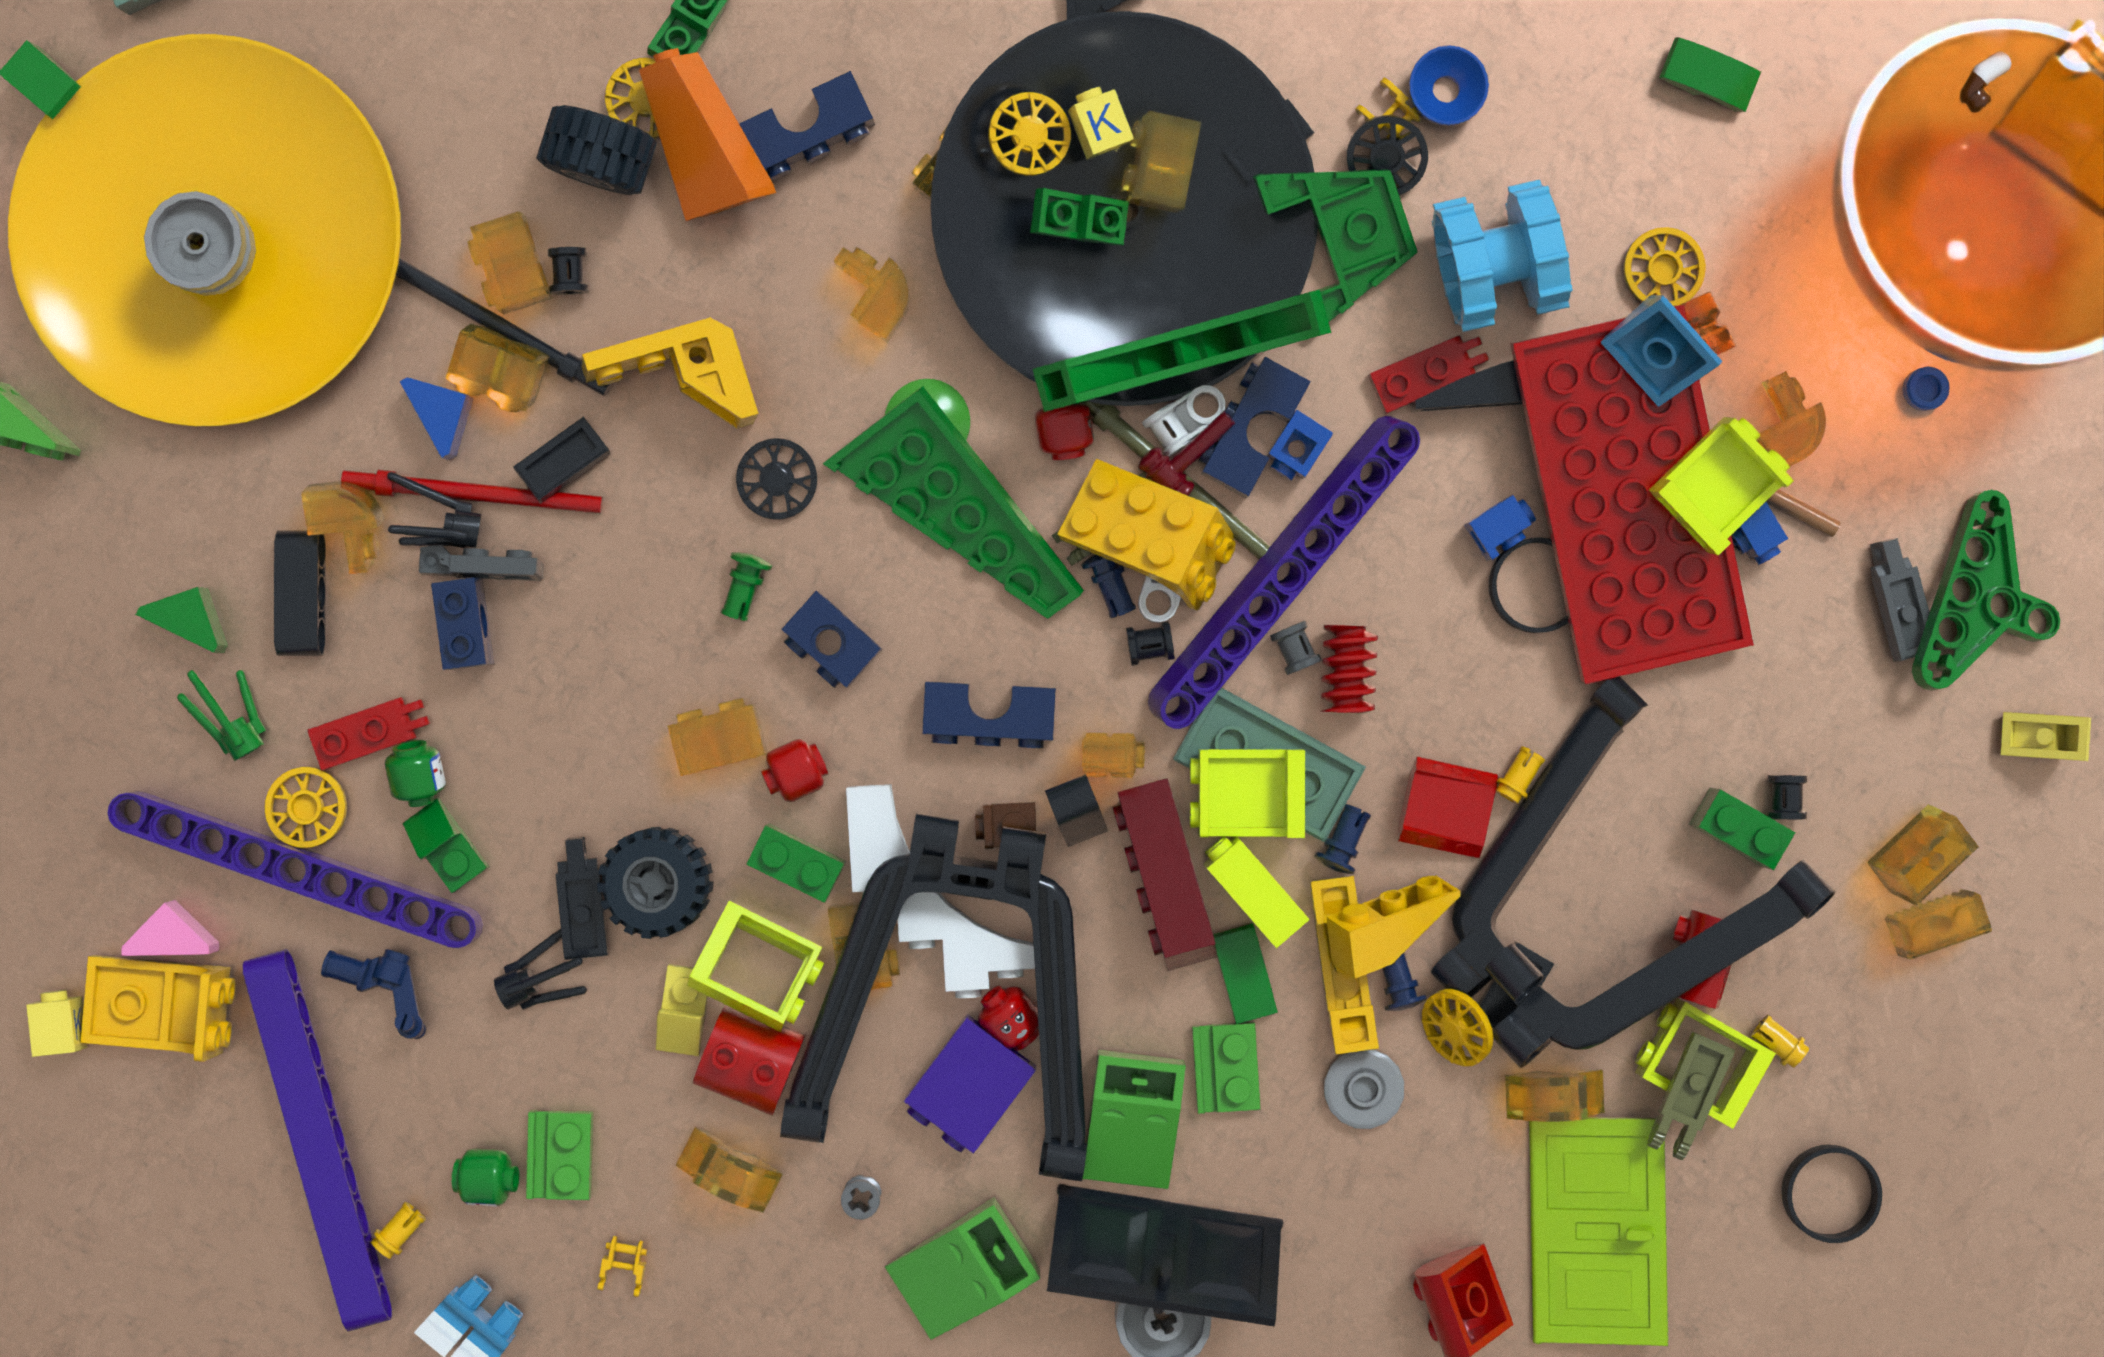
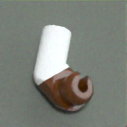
M1998 51L1973 68L1960 91L1961 103H1966L1971 112L1977 113L1991 102V95L1984 88L1990 82L2010 70L2012 63L2006 53Z

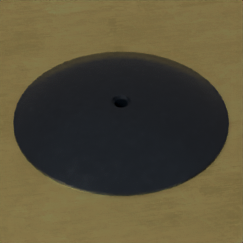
M1131 11L1099 12L1070 18L1027 36L999 56L971 85L957 106L945 130L937 153L930 203L932 235L945 283L958 309L973 331L990 350L1007 365L1036 383L1033 373L1034 368L1300 295L1312 264L1318 230L1309 200L1269 215L1266 214L1255 182L1253 181L1246 186L1220 153L1229 144H1234L1239 139H1242L1246 143L1233 152V154L1248 173L1263 161L1267 167L1260 172L1261 174L1314 172L1312 158L1305 137L1292 110L1268 77L1243 53L1208 31L1178 19L1152 13ZM1100 87L1102 93H1106L1115 89L1134 139L1127 145L1087 160L1068 110L1078 103L1075 96L1085 91ZM1024 92L1043 94L1054 100L1065 112L1071 129L1070 145L1065 157L1050 171L1036 176L1019 175L1006 169L994 156L988 139L989 123L995 110L1009 97ZM1029 100L1017 102L1021 117L1031 116ZM1034 101L1035 106L1038 107L1040 102ZM1012 104L1006 108L1014 112ZM1044 104L1037 117L1044 123H1047L1055 113ZM1002 113L997 124L1012 130L1017 121L1009 115ZM1058 117L1055 119V123H1060ZM1047 128V139L1063 141L1062 128ZM996 129V137L1003 135L1002 131ZM1011 136L997 141L1003 154L1016 148ZM1045 144L1037 150L1045 164L1050 163L1056 157ZM1055 145V148L1057 149L1058 152H1059L1061 146H1060V145ZM1020 151L1016 165L1029 168L1031 153ZM1009 155L1006 158L1013 162L1014 156ZM1035 161L1034 168L1041 167L1038 161ZM1047 188L1079 195L1092 194L1128 201L1133 215L1131 220L1126 222L1124 245L1086 242L1030 233L1036 189ZM1257 354L1087 400V402L1103 405L1136 406L1176 400L1199 386H1212L1242 368Z

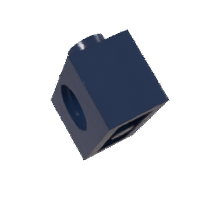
M473 577L431 583L443 670L494 664L483 579Z
M817 590L781 629L788 635L784 643L802 659L807 654L813 657L820 664L816 672L834 688L839 683H842L846 688L849 687L883 650ZM826 630H834L841 637V647L833 655L822 653L818 647V638Z

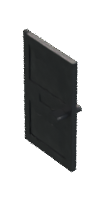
M1058 1185L1057 1194L1059 1196L1047 1283L1048 1292L1151 1307L1157 1314H1162L1164 1310L1275 1326L1283 1219Z

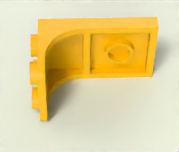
M1098 459L1095 460L1057 534L1062 541L1154 579L1179 595L1189 608L1196 611L1199 610L1203 601L1208 602L1216 588L1215 577L1222 564H1227L1230 561L1236 545L1233 532L1217 507Z
M99 955L88 956L80 1043L194 1054V1061L205 1062L222 1054L223 1048H227L230 1044L232 1033L231 1022L226 1021L227 1004L233 1003L236 986L235 979L230 978L231 967Z

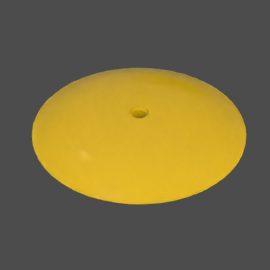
M187 34L140 44L112 56L78 79L76 82L81 88L54 119L45 115L29 140L16 172L8 214V248L17 291L31 324L57 361L95 394L122 409L169 424L195 427L226 426L271 416L298 404L318 392L338 376L368 341L383 315L393 289L401 247V213L391 166L378 137L353 101L333 81L310 64L288 52L262 42L218 34ZM198 191L215 196L232 206L246 218L254 232L256 254L250 272L236 287L223 294L203 296L181 289L169 283L155 272L146 256L144 234L149 217L160 203L177 193ZM202 239L197 242L200 247L204 244Z

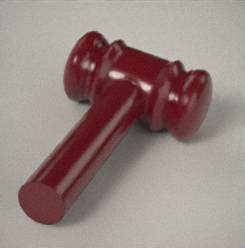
M1223 411L1171 460H1169V456L1163 455L1161 448L1156 447L1149 450L1138 463V469L1145 472L1146 478H1149L1151 481L1190 496L1194 489V483L1187 480V476L1183 472L1236 423Z

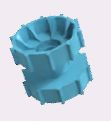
M1540 179L1509 186L1507 203H1505L1508 225L1488 230H1481L1474 211L1473 203H1467L1466 197L1433 204L1434 214L1431 222L1434 231L1436 258L1445 289V296L1448 299L1455 324L1461 326L1462 332L1495 325L1494 316L1497 304L1494 287L1516 281H1521L1528 299V305L1536 309L1537 315L1570 307L1569 298L1573 289L1570 279L1569 253L1566 249L1560 215L1557 213L1550 195L1549 186H1543Z

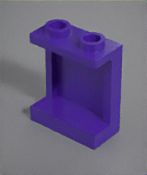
M967 1013L958 1025L955 1033L913 1089L905 1096L904 1102L910 1106L907 1109V1113L926 1127L932 1122L944 1131L941 1138L955 1150L962 1153L966 1148L974 1154L1035 1073L1036 1064L1013 1048L1009 1049L982 1029L978 1021Z

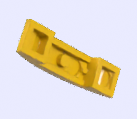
M1354 876L1312 881L1310 884L1317 944L1335 1054L1379 1049L1367 974L1354 979L1334 965L1331 959L1326 917L1342 911L1348 905L1358 904Z

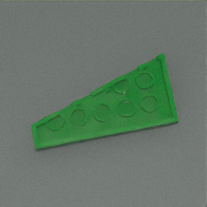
M924 386L911 394L823 463L832 471L836 472L838 470L856 483L855 487L867 495L871 493L892 507L894 514L945 549L951 548L969 560L968 565L980 573L985 571L1005 585L1006 591L1047 619L1081 596L1084 591Z

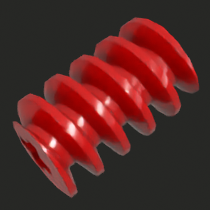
M1324 625L1323 629L1335 634V638L1323 641V647L1334 651L1335 655L1322 659V664L1334 669V672L1321 677V681L1333 686V690L1321 693L1320 699L1332 703V707L1320 712L1364 714L1375 710V705L1363 700V696L1376 692V688L1364 683V679L1375 676L1377 670L1364 664L1365 661L1377 658V652L1365 648V644L1377 641L1378 635L1366 631V626Z

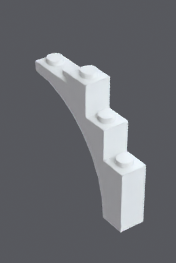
M891 784L851 786L846 788L852 892H862V896L867 882L879 865L894 856L910 854L897 820ZM915 893L902 906L898 917L899 942L909 941V949H925L935 947V940L942 939L946 992L955 991V998L981 997V989H989L990 987L989 971H997L998 978L1023 977V969H1035L1033 942L1005 936L975 922L950 904L941 893Z

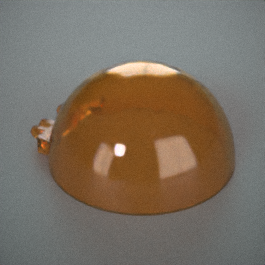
M1998 18L1962 23L1932 33L1901 52L1876 76L1858 102L1847 124L1837 154L1833 175V216L1840 251L1858 289L1875 312L1905 339L1926 352L1946 361L1970 368L2001 372H2028L2074 363L2104 350V41L2093 30L2096 25L2091 19L2074 32L2040 22ZM1998 51L2006 53L2012 63L2010 70L1990 82L1984 88L1991 95V102L1979 112H1971L1966 103H1961L1960 91L1973 68Z

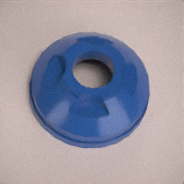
M1451 45L1440 46L1424 54L1415 64L1409 81L1410 98L1418 113L1426 120L1443 126L1458 125L1475 116L1484 105L1489 88L1488 75L1478 57L1462 47ZM1441 78L1453 80L1458 87L1457 98L1447 103L1439 101L1433 93L1434 83Z

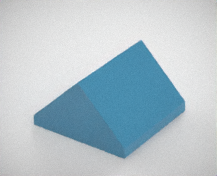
M1650 295L1601 341V344L1658 407L1718 367L1722 362L1664 295Z

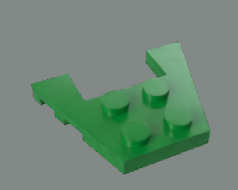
M1391 170L1272 173L1253 176L1264 211L1268 215L1309 200L1336 279V283L1320 289L1329 322L1338 314L1344 313L1365 292L1372 287H1376L1418 253Z

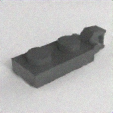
M1898 538L1886 539L1870 544L1874 567H1871V576L1873 577L1871 579L1893 662L1916 656L1930 612L1918 567H1912L1908 557L1903 558Z
M442 545L420 548L419 573L422 575L541 581L543 579L544 564L539 559L532 558L531 551L507 550L506 557L489 556V550L478 548L463 549V555H451Z

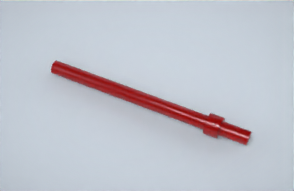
M378 469L377 473L346 470L342 472V488L375 491V495L394 497L395 493L421 495L387 478L389 472L397 474L396 471ZM406 477L453 499L601 514L603 506L602 496L556 492L540 504L529 489Z

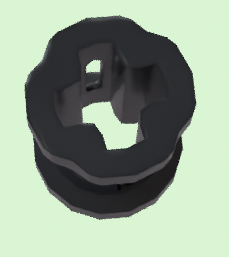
M583 247L548 249V257L552 258L553 285L549 286V293L555 295L588 293V285L584 283L583 257L587 256V249ZM566 262L569 263V276H570V280L567 279V264H566Z
M1162 622L1161 627L1138 631H1135L1133 627L1126 628L1132 666L1138 665L1140 660L1158 657H1166L1167 660L1175 659L1169 622Z
M1768 775V782L1772 784V810L1768 811V817L1771 819L1789 820L1807 819V812L1802 810L1803 784L1807 783V776Z

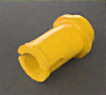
M1524 746L1520 747L1519 753L1503 778L1499 777L1496 781L1499 784L1496 792L1515 804H1518L1521 798H1527L1528 794L1525 791L1540 766L1545 762L1542 756L1536 752L1532 755L1530 753L1531 750Z
M1769 1014L1766 1015L1762 1020L1763 1023L1759 1022L1753 1030L1751 1037L1775 1052L1781 1058L1780 1064L1783 1066L1789 1064L1795 1068L1809 1051V1047L1804 1044L1805 1038L1802 1036L1796 1038L1773 1020Z
M406 1201L382 1230H375V1238L371 1241L375 1249L388 1259H391L394 1254L400 1255L403 1252L401 1246L421 1223H424L426 1220L425 1216L418 1209L414 1212L412 1210L414 1206Z

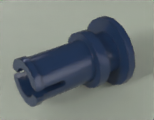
M1096 554L1081 564L1083 569L1092 568L1094 573L1091 576L1093 584L1098 583L1110 618L1124 615L1136 609L1121 574L1125 571L1122 565H1118Z
M1346 804L1332 838H1327L1324 843L1327 847L1325 854L1316 852L1314 857L1334 871L1354 874L1355 868L1348 864L1351 858L1355 859L1359 853L1355 849L1371 815L1364 811L1361 813V809Z
M1405 952L1396 960L1395 964L1382 968L1387 983V988H1384L1385 995L1390 994L1392 1001L1391 1005L1384 1007L1385 1011L1410 1009L1427 1000L1426 995L1417 997L1415 987L1419 986L1417 979L1412 980Z

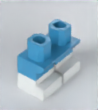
M474 1275L460 1288L456 1286L414 1333L441 1356L445 1357L469 1327L473 1326L474 1329L451 1357H500L516 1336L513 1332L524 1314L507 1301L502 1304L493 1316L488 1313L480 1304L492 1291V1288L478 1275Z

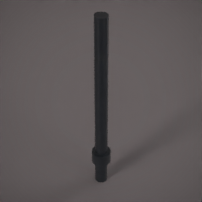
M399 258L396 276L556 368L557 374L571 383L577 380L602 396L608 393L612 383L604 386H598L596 380L586 383L581 367L582 358L571 352L564 354Z

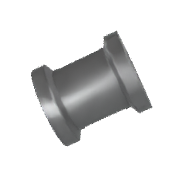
M864 1175L852 1177L846 1183L841 1195V1205L844 1212L849 1217L859 1220L871 1217L877 1211L880 1204L882 1190L879 1183L873 1177ZM855 1188H858L862 1193L867 1190L871 1192L868 1200L869 1205L865 1206L862 1201L857 1203L852 1201Z

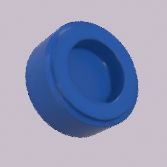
M1926 366L1912 371L1903 383V395L1906 402L1917 410L1927 411L1941 406L1949 395V381L1946 375L1935 367Z

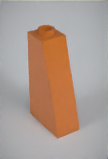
M675 48L653 55L655 63L640 68L639 72L685 221L714 215L775 194L774 184L699 53L680 55L679 49Z

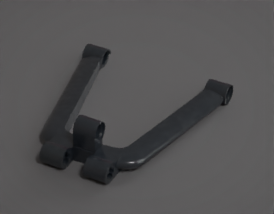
M1620 676L1608 679L1593 694L1590 699L1592 704L1579 718L1528 793L1527 798L1523 800L1461 891V896L1457 899L1452 914L1453 930L1459 944L1444 955L1431 970V974L1445 989L1458 990L1472 998L1493 979L1512 999L1518 1008L1493 1030V1040L1520 1068H1523L1536 1058L1552 1041L1565 1048L1574 1050L1589 1049L1604 1043L1787 931L1804 917L1809 919L1836 892L1805 860H1801L1767 893L1579 1007H1567L1547 992L1539 984L1544 975L1514 944L1506 947L1496 932V919L1616 738L1624 732L1623 727L1633 720L1644 707L1648 706Z
M916 813L910 854L894 856L884 861L875 869L867 882L792 1084L789 1099L786 1098L780 1137L824 1143L832 1092L905 901L911 895L921 892L949 893L987 900L993 899L1022 908L1028 913L1032 922L1045 1134L1039 1175L1082 1182L1087 1143H1084L1086 1128L1073 912L1069 897L1064 889L1055 880L1041 874L1046 833L1003 826L998 862L954 856L959 820Z

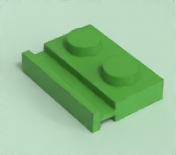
M1255 1022L1204 1026L1193 1025L1192 1036L1198 1114L1205 1112L1261 1110Z
M530 1110L528 1112L526 1199L590 1200L593 1112Z

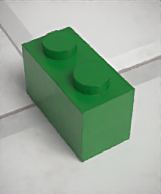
M1711 787L1689 823L1693 828L1752 862L1771 870H1775L1796 833L1725 791Z
M769 823L765 825L746 865L825 903L845 866L846 860Z

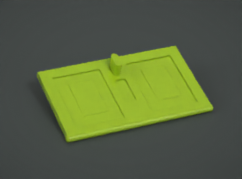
M1529 1116L1533 1343L1668 1346L1665 1141L1657 1150L1649 1147L1647 1144L1650 1132L1657 1118Z

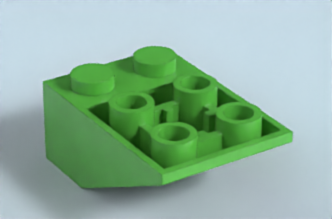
M0 382V445L22 450L24 442L26 443L24 452L61 461L64 460L65 453L80 456V448L10 384Z
M1098 1049L1083 1179L1163 1189L1169 1188L1186 1069L1184 1060Z
M995 1197L885 1265L887 1272L931 1340L1003 1303L1040 1279L1039 1266Z

